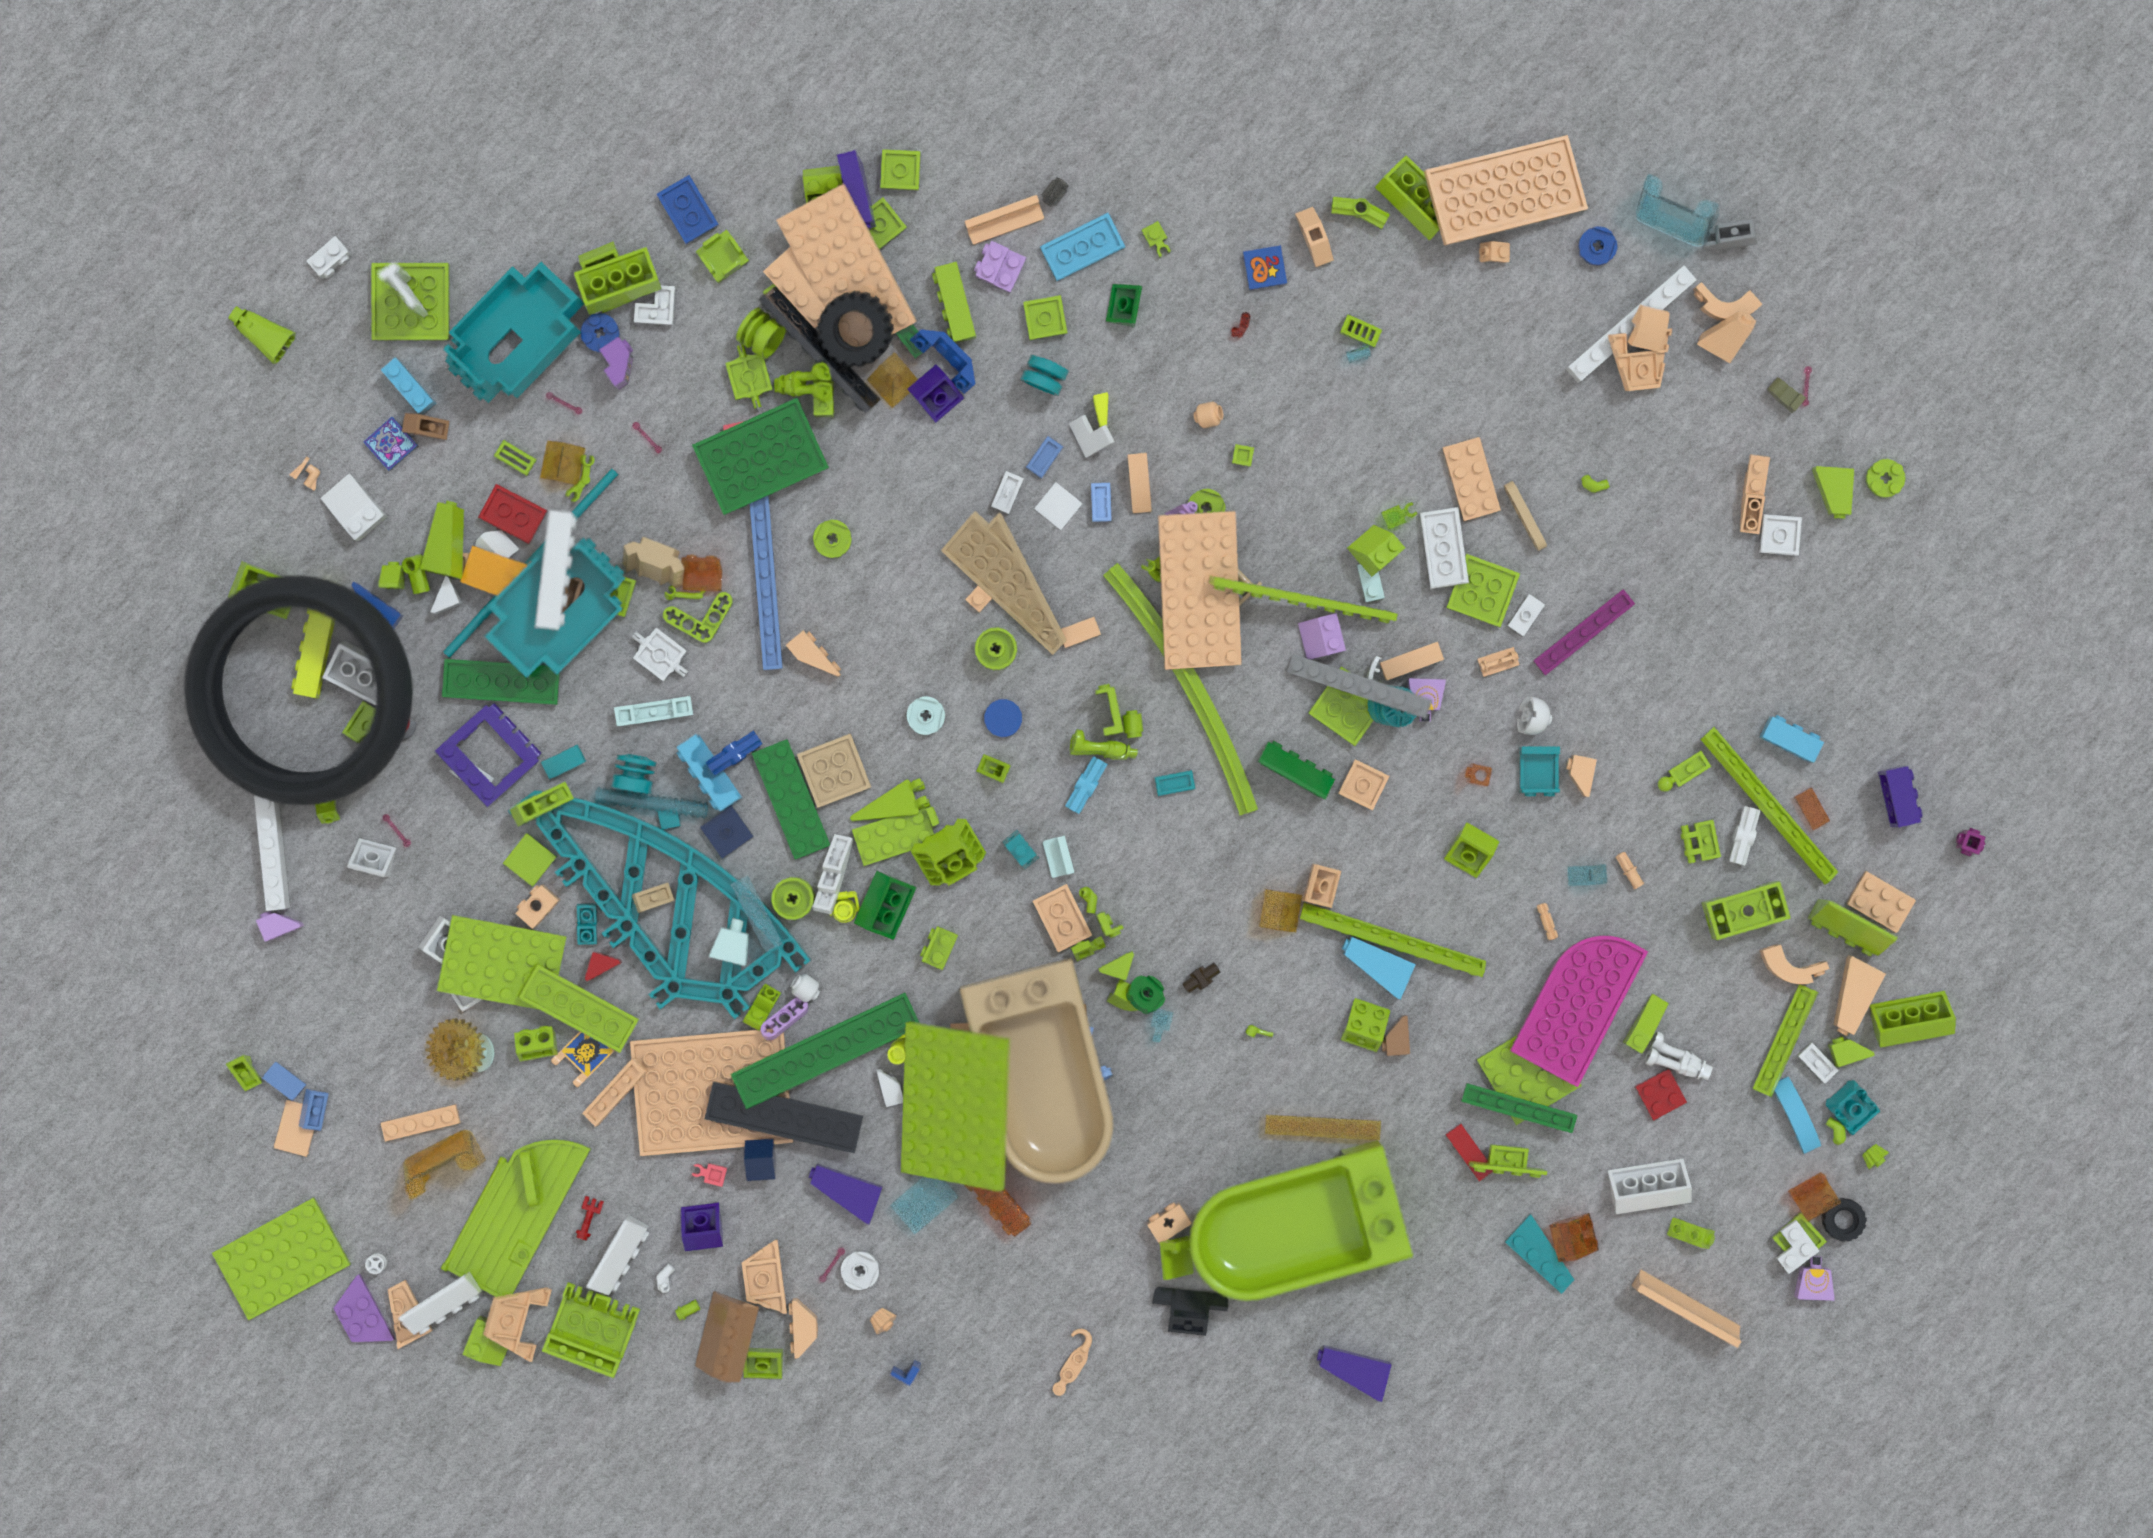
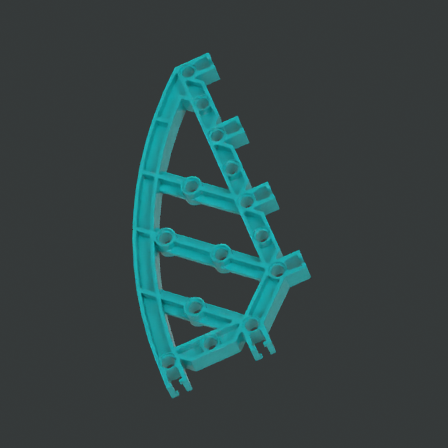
M534 790L532 793H530L517 804L531 797H534L544 791ZM575 797L573 800L537 817L536 825L559 855L571 858V860L555 871L557 876L560 877L564 876L562 872L569 867L576 873L569 881L564 879L562 881L563 884L569 887L584 875L583 886L608 918L618 919V921L602 932V935L607 938L610 937L609 932L615 928H618L622 933V936L616 942L612 940L609 942L612 948L617 947L631 936V949L654 979L664 980L660 986L648 994L651 999H655L657 997L655 994L662 989H665L666 993L669 994V997L663 1003H659V1001L656 1003L659 1009H662L676 997L722 1003L735 1019L741 1014L740 1011L736 1013L730 1004L735 998L744 1006L743 1012L751 1007L739 990H750L782 965V957L785 958L795 972L801 969L802 966L799 965L797 967L791 955L799 952L805 959L804 965L812 960L781 920L745 884L706 854L671 833L630 814ZM563 815L595 823L629 836L621 899L563 825ZM555 829H559L562 832V837L559 840L553 837ZM648 845L681 863L668 961L638 923L639 913L632 897L633 894L642 891ZM579 859L585 862L583 870H579L576 867V862ZM633 866L639 869L637 877H632L630 874V869ZM689 873L693 876L691 884L684 882L685 874ZM699 875L731 900L727 924L728 929H730L732 918L744 921L741 932L746 933L749 917L775 945L743 971H741L742 965L723 960L720 982L685 978ZM601 890H606L609 893L606 901L599 897ZM625 920L632 923L630 931L623 929V922ZM680 927L686 930L684 938H679L676 934L677 929ZM786 942L793 943L794 950L792 952L785 951L784 944ZM648 951H653L656 955L655 960L652 962L646 958ZM756 965H760L764 969L761 976L754 974L753 969ZM672 981L677 982L679 985L677 992H673L669 988ZM725 989L732 990L733 997L731 999H726L723 996Z

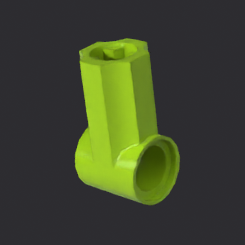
M421 554L407 557L402 561V569L409 575L413 594L430 591L426 572L420 569L423 559Z

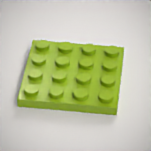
M371 263V335L373 341L450 340L449 263H396L412 278L407 284L427 311L428 315L425 317L414 311L399 290H395L383 281L378 274L393 263Z
M1517 1035L1476 1059L1495 1091L1542 1105L1550 1106L1582 1086L1580 1083L1578 1087H1575L1512 1053L1510 1049ZM1510 1116L1514 1121L1515 1125H1518L1521 1122L1525 1121L1523 1119Z

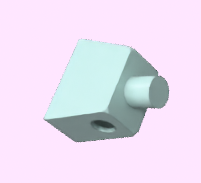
M732 918L730 929L721 928L709 957L744 966L747 964L749 934L741 932L743 920Z

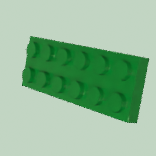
M444 659L442 697L558 705L560 672L556 674L549 666L539 665L526 678L512 663Z
M788 739L752 753L794 859H799L830 846L831 844Z

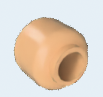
M1214 401L1199 404L1196 412H1194V420L1202 428L1218 426L1224 416L1222 407Z

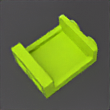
M1110 684L1098 686L1099 690H1095V694L1107 693L1114 724L1112 727L1103 728L1104 736L1124 732L1115 688L1110 687Z

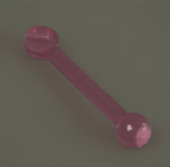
M1810 366L1804 368V373L1806 374L1804 392L1806 399L1802 403L1804 406L1809 405V375L1812 372Z
M552 392L546 393L547 399H553L574 410L578 415L582 413L581 407H575L557 398Z
M638 422L632 424L633 429L638 430L655 448L656 453L662 451V447L655 444L640 428Z
M388 814L383 815V821L392 827L402 839L403 845L409 847L411 841L402 835L392 823Z
M844 1248L838 1249V1254L825 1273L819 1277L821 1282L827 1280V1275L841 1255H844Z

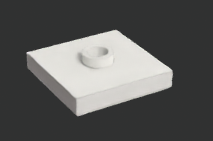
M1763 514L1759 553L1799 556L1802 517Z

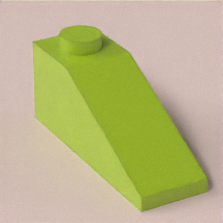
M563 782L515 805L510 809V812L519 827L573 800L574 797L566 782Z
M1652 993L1622 1043L1642 1054L1652 1039L1669 1003Z

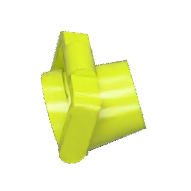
M839 892L833 912L829 915L834 916L841 923L852 921L860 910L857 892ZM854 897L855 903L848 898Z
M905 1034L895 1040L888 1050V1059L893 1064L904 1063L906 1058Z

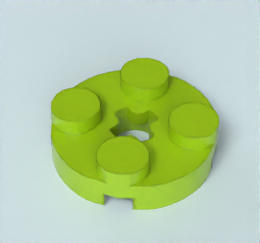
M1882 459L1875 462L1866 473V485L1878 497L1888 498L1894 496L1901 491L1905 484V472L1902 465L1891 459ZM1885 473L1890 477L1887 484L1884 483V480H1881V476H1884Z
M1212 489L1199 490L1188 501H1193L1197 504V511L1195 513H1203L1201 505L1209 503V507L1212 508L1211 511L1207 512H1224L1226 509L1221 495Z
M832 519L817 526L814 531L813 541L821 555L827 558H838L849 550L852 537L850 530L843 522ZM836 534L837 543L829 544L828 535Z

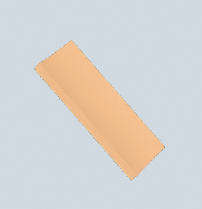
M1639 1271L1631 1285L1635 1290L1731 1345L1739 1347L1742 1342L1740 1340V1325L1645 1271Z

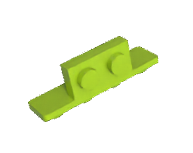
M1490 1144L1488 1163L1469 1161V1165L1474 1168V1171L1486 1172V1169L1493 1170V1173L1504 1174V1171H1509L1512 1175L1523 1176V1173H1529L1531 1177L1541 1178V1175H1547L1548 1172L1542 1168L1527 1167L1529 1149L1524 1147Z

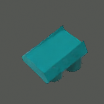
M1855 1080L1847 1081L1832 1097L1826 1099L1828 1109L1851 1135L1858 1132L1880 1112L1878 1106Z

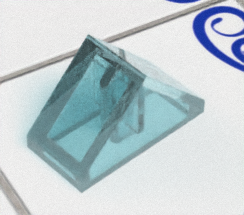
M1606 864L1567 867L1568 886L1607 884Z

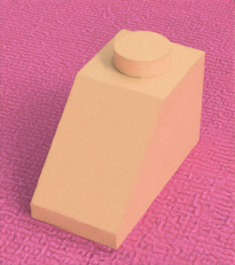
M1572 755L1571 758H1568L1566 769L1569 770L1568 774L1582 796L1590 797L1597 759Z

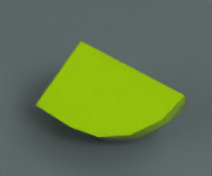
M1120 979L1116 983L1114 993L1109 994L1107 1002L1122 1010L1137 1011L1126 997L1129 983Z

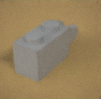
M1753 219L1718 224L1715 226V229L1701 232L1702 238L1716 237L1715 241L1702 244V249L1706 250L1714 248L1724 250L1757 244L1756 228Z

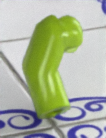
M1584 475L1581 478L1582 486L1592 493L1610 488L1607 479L1596 482L1590 475Z
M1089 887L1080 888L1079 896L1087 902L1086 913L1096 914L1097 895Z
M1830 1117L1825 1124L1833 1129V1142L1836 1145H1841L1846 1140L1845 1127Z

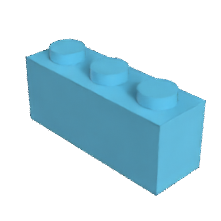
M396 357L381 369L418 414L424 415L437 404Z
M1781 716L1769 717L1759 738L1809 763H1814L1824 744L1820 740L1821 737L1812 732L1810 734L1803 732L1804 728L1799 725L1793 724L1791 726L1785 723L1786 719Z

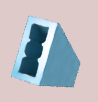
M1350 937L1349 940L1346 939L1342 947L1344 950L1343 954L1393 996L1401 1000L1416 964L1354 937Z

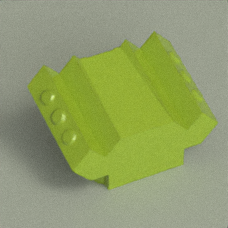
M958 818L954 825H946L941 831L925 837L922 844L915 843L910 851L930 885L940 886L943 883L950 886L976 871L977 864L983 860L986 854L967 819Z

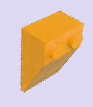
M472 545L460 582L498 596L528 564Z

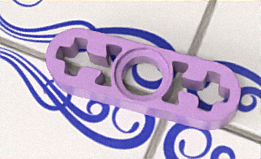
M797 997L790 1001L762 1024L761 1033L763 1038L766 1040L777 1038L808 1012V1003L801 1001ZM796 1004H803V1009H796ZM781 1015H789L790 1020L786 1023L780 1022L779 1018ZM766 1028H773V1033H767Z

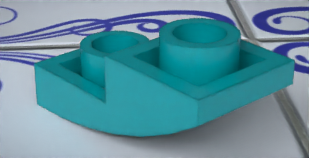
M577 744L543 760L541 764L548 778L551 779L585 763L586 759Z
M597 903L577 904L578 945L597 944Z

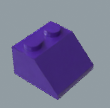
M937 364L907 389L935 423L964 399V396Z
M719 1202L681 1207V1238L685 1252L723 1247V1230Z

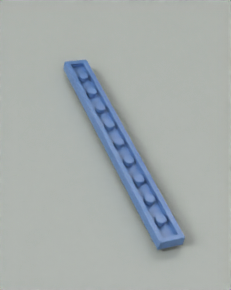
M769 496L750 504L763 670L783 669L770 504Z

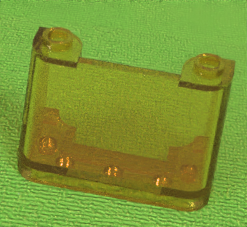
M461 1130L405 1159L403 1162L404 1185L410 1200L426 1192L425 1184L430 1179L429 1173L455 1160L462 1170H471L486 1161L472 1132Z

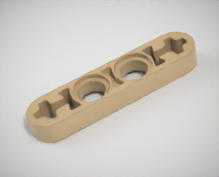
M1511 481L1505 484L1504 489L1537 551L1546 548L1547 544L1515 483Z

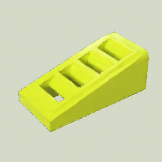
M1108 392L1093 396L1099 428L1104 425L1107 426Z

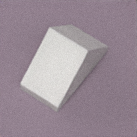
M445 576L431 609V612L435 614L462 604L452 578Z

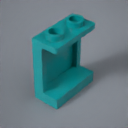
M1560 746L1520 747V793H1525V796H1536V793H1544V796H1555V793H1560Z

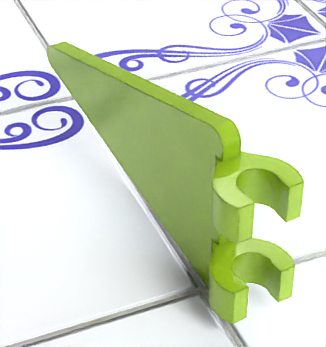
M920 778L912 782L906 779L851 815V821L918 815L919 809L931 806L926 796L916 800L914 792L926 789L924 782Z

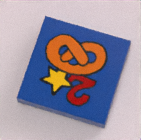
M1281 245L1243 252L1249 290L1287 284Z

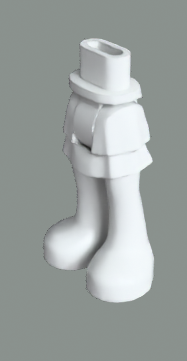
M1657 1031L1654 1034L1648 1047L1650 1050L1645 1056L1644 1063L1646 1065L1652 1066L1657 1064L1671 1068L1676 1073L1683 1074L1684 1076L1695 1077L1696 1079H1700V1077L1705 1080L1709 1079L1713 1067L1706 1064L1705 1060L1702 1061L1687 1050H1680L1664 1042V1035L1661 1032ZM1658 1052L1679 1059V1061L1677 1062L1672 1059L1666 1058L1660 1055Z

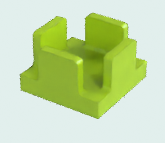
M727 229L721 234L716 233L696 251L717 283H720L750 262Z

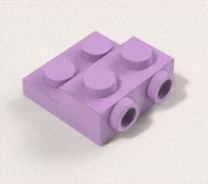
M991 241L990 245L986 243L982 254L985 256L982 262H977L974 272H977L975 276L982 281L1011 293L1026 261V257L994 241Z

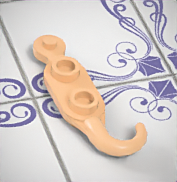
M1076 1329L1071 1334L1072 1337L1079 1333L1083 1334L1085 1342L1070 1354L1060 1371L1061 1379L1053 1385L1055 1395L1061 1396L1065 1393L1066 1384L1073 1382L1087 1362L1089 1348L1092 1344V1336L1085 1329Z

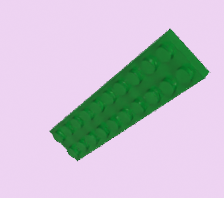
M903 993L730 1075L746 1109H749L897 1040L905 1034L906 1022H920L906 993Z

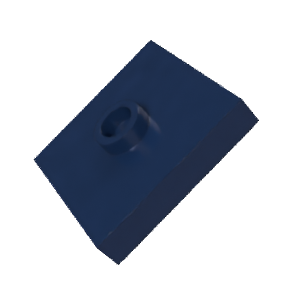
M732 805L700 827L722 859L754 837Z

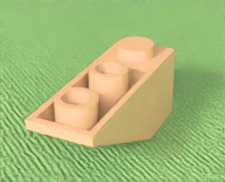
M803 630L786 644L799 661L838 677L841 676L839 673L841 668L835 661L831 663L827 659L829 654L822 646L820 648L817 647L814 643L816 638L810 631L806 633Z

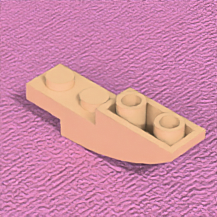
M1750 454L1743 487L1740 532L1760 533L1765 501L1764 493L1770 461L1769 456Z

